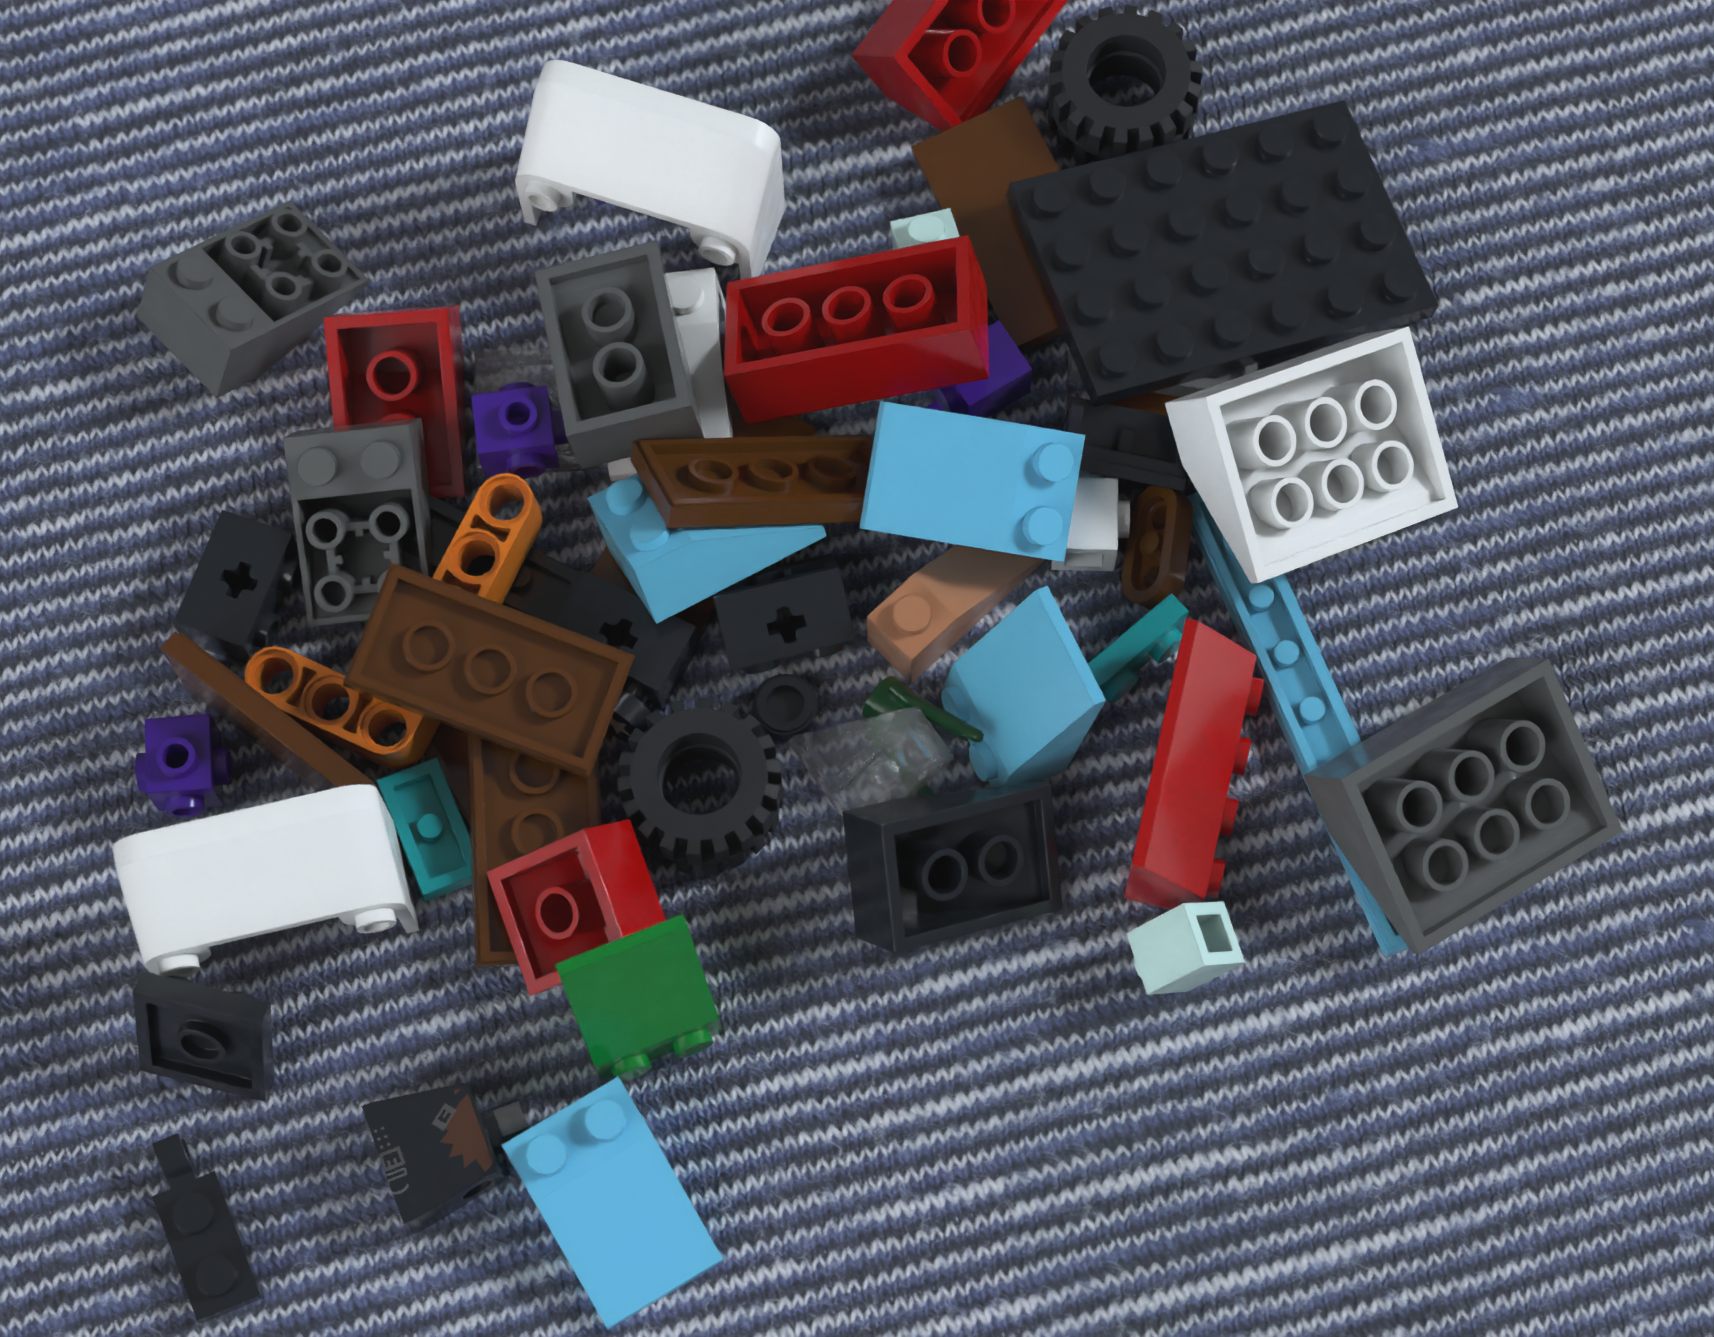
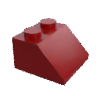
M630 819L582 829L486 872L530 996L562 986L555 967L556 963L666 921Z

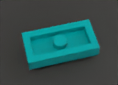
M1172 593L1088 663L1098 686L1110 704L1117 702L1133 688L1139 679L1135 673L1151 659L1160 664L1179 649L1185 620L1188 617L1189 611Z
M437 757L376 780L379 793L394 821L401 847L423 901L427 902L471 885L470 836Z

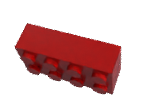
M965 235L727 282L724 378L746 423L749 424L989 379L987 283L969 236Z

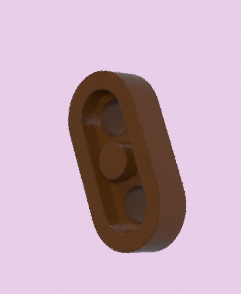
M1156 485L1150 486L1137 498L1130 513L1129 538L1126 540L1121 580L1122 590L1127 599L1149 610H1152L1171 593L1177 598L1184 587L1193 521V506L1185 494L1175 489Z

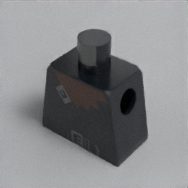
M460 1083L379 1100L361 1106L403 1224L412 1234L423 1231L501 1184L506 1177L496 1149L530 1129L518 1098L482 1112L469 1083Z

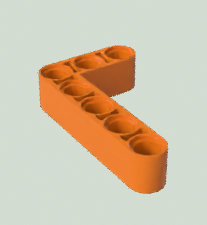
M502 473L492 476L482 484L432 578L499 604L503 603L543 523L542 510L525 480L518 475ZM512 500L524 502L522 511L513 519L499 520L495 518L497 510L502 504ZM483 555L495 557L494 564L487 573L480 576L467 575L468 565L475 558ZM272 646L261 649L247 662L244 672L245 682L307 731L385 768L401 770L416 764L424 755L440 722L345 687L343 686L345 675L286 648ZM284 671L293 672L292 682L285 691L278 694H268L269 682L276 674ZM343 696L349 698L348 710L343 716L335 720L323 719L324 709L331 700ZM397 722L406 724L407 729L400 742L387 747L379 745L380 734L386 726Z

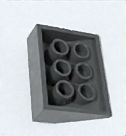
M1507 657L1303 775L1329 834L1410 951L1418 955L1623 832L1551 663L1546 658Z

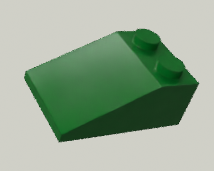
M683 914L555 964L600 1081L612 1076L614 1079L619 1076L622 1082L634 1079L652 1068L650 1061L675 1052L677 1058L697 1054L714 1043L712 1036L722 1033L719 1015Z

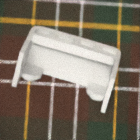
M550 60L544 64L535 86L515 178L522 213L526 223L536 225L542 210L556 211L558 207H569L573 204L576 195L581 194L690 229L692 241L699 247L698 252L703 258L724 266L732 265L733 262L738 263L740 279L760 276L785 211L781 142L779 135L770 126L749 116L568 61Z
M371 785L342 786L141 832L120 839L112 847L118 879L145 968L150 973L166 977H186L200 970L199 963L211 956V946L339 917L344 924L356 925L357 932L375 933L387 930L396 925V918H399L406 933L420 931L404 852L394 821L378 789Z

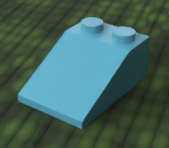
M880 401L859 528L1064 562L1085 435Z
M638 473L619 480L610 487L587 498L611 555L656 624L827 536L821 523L667 528Z
M1048 586L1035 590L956 660L950 669L941 692L945 711L983 732L984 738L981 742H974L968 738L970 743L969 757L979 779L983 782L989 781L991 787L1036 783L1065 772L1106 701Z
M619 1076L502 1144L503 1149L607 1330L612 1329L724 1261Z

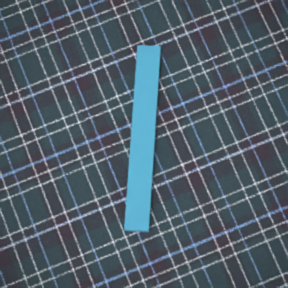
M1198 492L1191 494L1187 497L1193 506L1192 533L1244 648L1257 655L1254 670L1258 678L1264 679L1263 690L1303 776L1359 744L1361 740L1285 574L1260 583L1251 584ZM1329 834L1384 958L1409 949Z

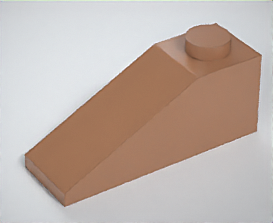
M956 544L912 574L867 616V641L912 684L1046 559Z

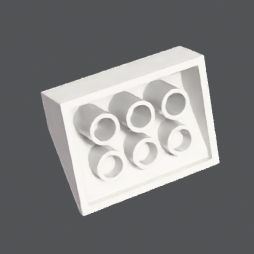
M1409 327L1366 333L1165 403L1181 463L1251 584L1260 583L1458 508Z

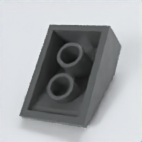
M657 240L534 271L565 432L582 469L631 457L633 441L642 439L704 438L693 382Z

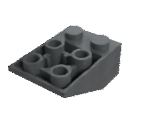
M289 200L151 266L137 317L218 398L267 372L324 323V317L334 315L368 286L369 279Z
M421 418L300 430L283 438L308 626L368 620L391 562L431 578L433 577V566L431 564V514L428 505V494H430L429 475ZM414 524H416L417 533L412 540L418 543L420 558L403 550L402 537L412 530Z

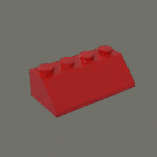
M893 0L851 56L887 98L939 130L946 131L987 110L1068 0Z
M1188 618L1185 620L1124 894V899L1173 909L1183 903L1204 902L1206 896L1218 899L1226 860L1214 858L1219 835L1231 837L1239 799L1227 797L1231 775L1244 776L1252 740L1240 737L1244 714L1256 717L1264 679L1252 677L1257 655L1197 620Z

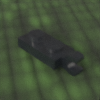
M178 1133L152 1143L158 1162L171 1188L152 1196L196 1320L203 1324L265 1298L220 1175L213 1171L199 1177L186 1140H181Z

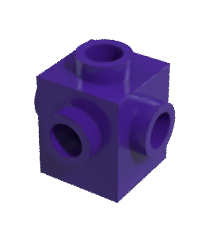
M515 382L502 386L498 392L471 395L477 453L485 477L510 473L518 475L522 479L542 475L546 469L560 467L557 445L568 444L569 441L565 432L561 406L552 407L547 385L535 386L528 382Z
M210 714L145 719V753H137L135 759L138 789L140 792L146 791V794L159 811H166V814L172 817H196L205 813V807L223 806V785L232 784L233 781L232 756L229 746H222L221 731Z

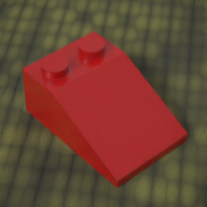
M459 305L339 313L324 317L334 427L421 418L430 495L436 498L466 496L465 367Z

